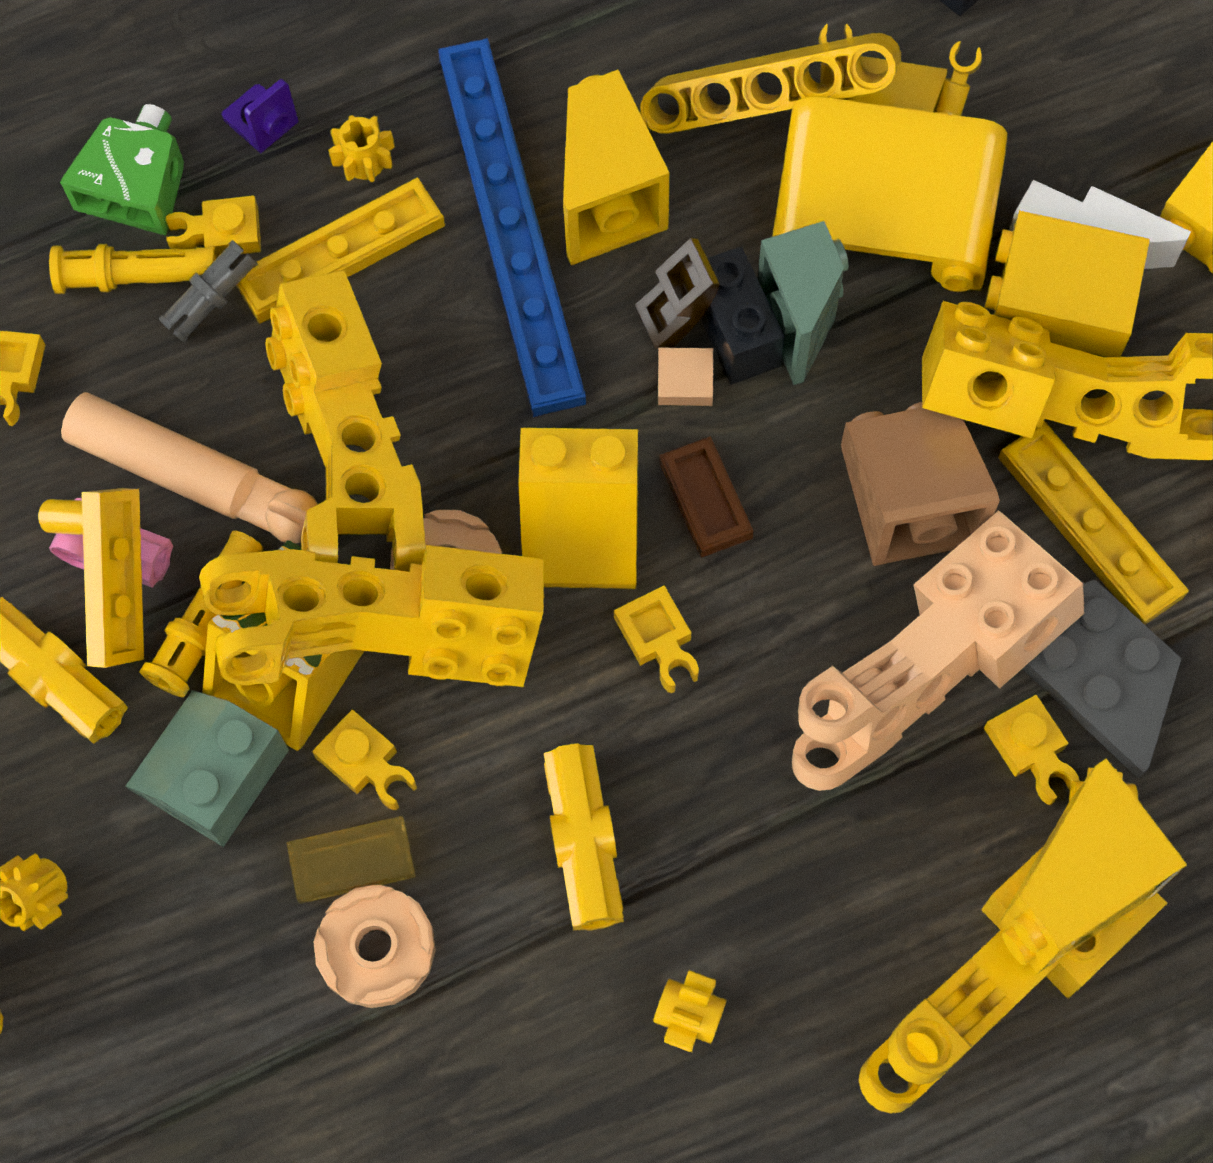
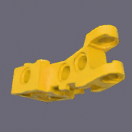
M345 270L280 283L277 306L272 307L270 310L273 330L272 336L266 338L265 341L266 353L272 369H280L284 378L283 396L290 416L298 415L305 435L313 433L326 467V500L306 511L301 533V550L316 552L315 561L338 563V534H386V542H392L394 570L409 572L410 563L422 564L425 553L421 486L413 465L402 467L392 442L399 441L401 436L394 417L382 418L374 395L380 394L382 389L378 379L382 363ZM357 445L366 451L356 452L346 446ZM349 495H363L370 502H357L351 499Z
M943 301L922 356V408L1032 438L1036 427L1041 428L1044 420L1048 419L1073 426V437L1095 443L1099 434L1127 441L1126 449L1128 453L1146 458L1213 460V410L1183 409L1186 383L1195 384V379H1213V333H1185L1168 356L1101 357L1051 343L1049 330L1044 329L1034 320L1025 317H1014L1010 320L992 315L987 309L975 303L960 302L956 305ZM1095 389L1108 391L1107 394L1096 399L1084 396L1089 391ZM1151 391L1165 392L1162 397L1156 400L1142 399L1145 394Z
M426 545L423 563H410L409 572L375 568V559L352 556L350 565L315 561L316 552L286 549L220 556L208 562L202 568L199 575L205 605L211 612L227 616L265 613L267 626L247 627L235 630L223 638L222 634L217 637L214 646L221 676L227 682L236 685L278 682L288 659L346 650H362L409 656L408 675L426 676L439 680L454 679L481 682L494 686L523 687L543 616V559ZM242 580L245 582L237 588L218 589L221 584L227 581ZM260 650L259 653L253 656L235 657L242 652Z
M1041 848L991 895L981 909L1000 931L931 996L923 1000L895 1028L891 1036L866 1060L859 1076L862 1094L868 1103L883 1112L898 1113L911 1107L1045 977L1068 999L1138 933L1167 902L1156 893L1037 974L1029 962L1022 965L1010 953L1002 938V932L1005 929L1000 920L1041 852ZM890 1063L894 1071L908 1081L907 1091L896 1094L884 1088L878 1076L879 1066Z

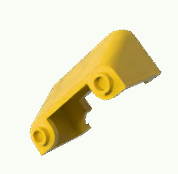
M810 96L802 98L795 102L792 108L772 237L824 221L832 240L840 239L845 250L932 262L931 274L945 289L955 292L967 290L981 291L986 274L1005 160L1007 132L1003 126L996 122L980 118L827 97Z

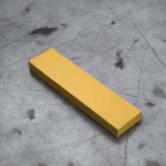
M417 177L257 261L258 265L236 286L257 321L261 324L271 318L270 310L272 307L277 306L280 283L345 270L348 278L444 227V216Z
M1045 421L1041 428L1036 427L1032 438L1022 436L1001 450L998 457L1112 595L1143 624L1146 625L1186 596L1189 592L1187 587Z

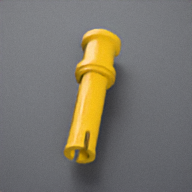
M98 244L96 250L65 251L62 246H52L49 255L51 284L55 294H65L68 288L99 287L101 292H111L112 289L117 288L118 284L189 281L196 272L202 275L217 258L215 246L194 249L176 248L142 251H115L114 247L107 244Z
M232 531L219 557L229 554L262 552L263 546L243 532ZM227 581L221 585L220 589L237 588L241 586L243 581ZM201 586L182 618H175L166 626L164 631L167 637L151 663L145 662L139 671L150 683L178 697H185L190 689L187 681L201 657L205 656L208 622L216 615V613L211 612L206 607Z

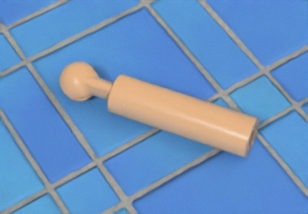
M84 392L72 402L64 417L61 429L64 442L231 519L240 518L272 533L281 542L289 540L295 544L300 543L306 511L318 505L316 499L306 491L291 489L262 476L254 467L91 393Z

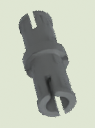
M234 240L230 241L229 246L202 275L196 272L190 278L191 287L164 315L162 314L158 318L170 329L186 314L187 317L173 333L181 341L186 342L188 336L215 307L221 310L228 302L225 299L227 294L258 265L247 253L234 268H229L244 251Z

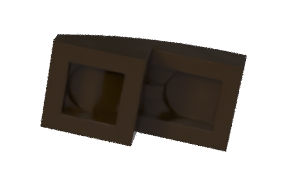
M690 238L655 270L660 282L635 304L655 349L673 348L702 318L720 286L698 239Z

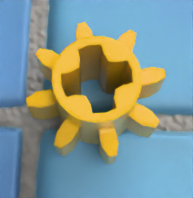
M350 115L349 120L340 129L332 128L331 135L335 146L329 149L333 166L339 167L343 165L347 181H351L355 177L374 182L375 177L383 168H392L393 164L389 152L395 148L392 132H380L376 116L367 119Z
M34 853L25 860L17 855L0 867V919L4 923L12 927H20L22 931H26L35 924L42 930L63 915L58 905L68 898L66 893L67 881L57 864L49 859H39L38 854Z
M688 970L684 984L670 978L668 979L653 1020L654 1023L667 1027L664 1036L665 1043L692 1052L696 1039L712 1044L727 1001L712 995L716 985L715 979Z

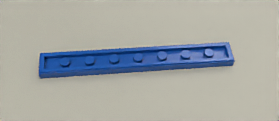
M488 38L438 49L440 64L533 417L586 405V395Z

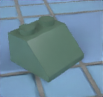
M824 221L761 240L757 279L785 336L782 358L793 385L805 381L835 321L838 300L844 294L842 278L844 271H847L849 266L847 254L840 239L832 240Z
M192 690L126 787L224 847L289 749L279 731L230 701Z

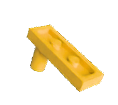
M117 488L82 492V501L46 500L41 505L38 514L39 524L45 532L83 535L87 666L106 668L144 660L139 489Z

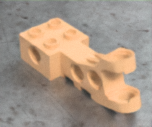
M998 510L914 584L919 617L890 642L846 671L840 672L834 666H831L802 689L799 699L798 721L804 733L796 741L792 756L793 773L798 781L808 788L819 791L832 790L842 785L903 738L902 733L925 712L929 715L945 701V694L967 675L972 677L980 670L996 686L1001 688L1084 614L1083 583ZM830 699L828 714L822 718L816 715L812 709L814 704L821 700ZM815 748H826L836 754L838 762L829 768H819L809 763L806 754Z

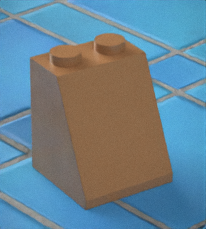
M919 402L907 408L906 411L887 415L878 411L867 412L855 417L851 422L845 423L841 449L873 566L954 550L995 514L1000 501L997 489L963 419L922 408V402Z

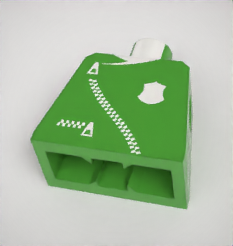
M146 104L143 105L135 124L112 117L101 121L60 182L75 211L166 236L169 230L166 216L173 213L184 168V160L174 136L167 133L172 121L169 113L158 106Z

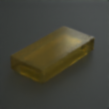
M403 816L287 842L296 898L300 904L345 894L355 888L384 885L416 877Z

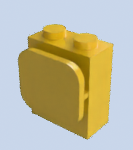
M1019 210L1013 231L1002 230L995 257L996 262L1005 263L1002 278L992 276L984 308L994 310L993 315L1012 320L1014 317H1025L1036 321L1044 329L1049 330L1051 343L1100 356L1121 357L1132 333L1150 239Z

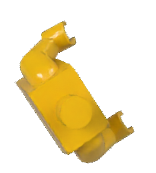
M827 24L820 31L819 44L828 43L826 40ZM848 24L844 25L845 39L853 37L852 30ZM961 41L953 45L949 55L951 66L954 69L951 79L946 78L947 69L901 62L892 82L885 89L842 100L961 116L971 87L966 83L968 76L977 71L982 63L980 47L977 49L974 63L963 67L956 62V55L959 52ZM861 56L862 65L868 72L881 74L888 70L887 60ZM822 62L820 84L827 85L833 83L834 72L832 68Z

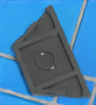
M1097 580L1083 583L1084 614L1030 661L1023 670L1139 779L1150 767L1181 657Z

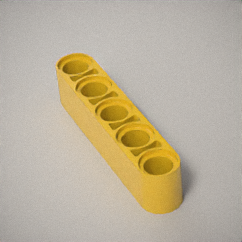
M871 33L669 75L660 79L643 96L640 104V114L650 130L657 133H673L789 110L793 108L795 102L810 96L844 99L874 93L885 89L892 82L901 63V50L898 43L891 36L883 33ZM867 51L881 53L887 60L888 70L881 74L868 72L862 65L861 54ZM813 62L828 64L834 72V82L827 85L815 82L809 73V65ZM769 72L776 75L782 84V93L777 95L765 93L758 84V74ZM719 83L723 85L730 94V104L719 105L714 103L707 92L708 84ZM667 93L672 95L679 104V114L669 115L663 112L658 104V94Z

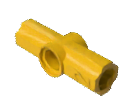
M3 597L0 598V663L9 670L8 675L44 708L51 706L68 724L93 744L102 738L108 737L121 724L122 717L128 709L126 704L85 669L87 665L64 642L49 631L46 634L43 633L25 614L15 608L11 602L9 603Z
M579 743L558 746L556 749L544 753V767L554 815L549 816L558 868L563 867L573 930L590 931L608 928L611 925L624 922L623 905L613 858H617L611 816L608 805L604 806L594 747L593 745H581Z

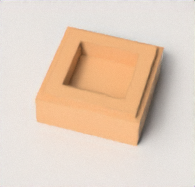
M659 348L658 405L712 406L713 348Z

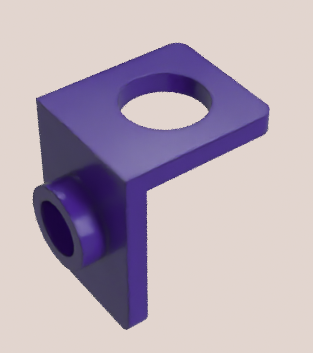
M283 79L278 80L267 90L260 84L254 85L222 112L223 120L260 154L299 122L289 85ZM243 113L245 114L247 124L242 121Z

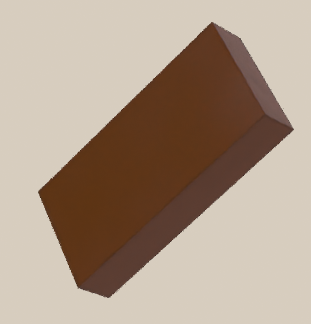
M711 436L659 455V464L701 558L753 539V528Z

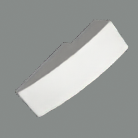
M1035 180L1032 181L1016 209L1009 229L1013 231L1020 210L1149 238L1150 242L1144 269L1174 267L1191 231L1093 186H1091L1084 201L1081 202Z

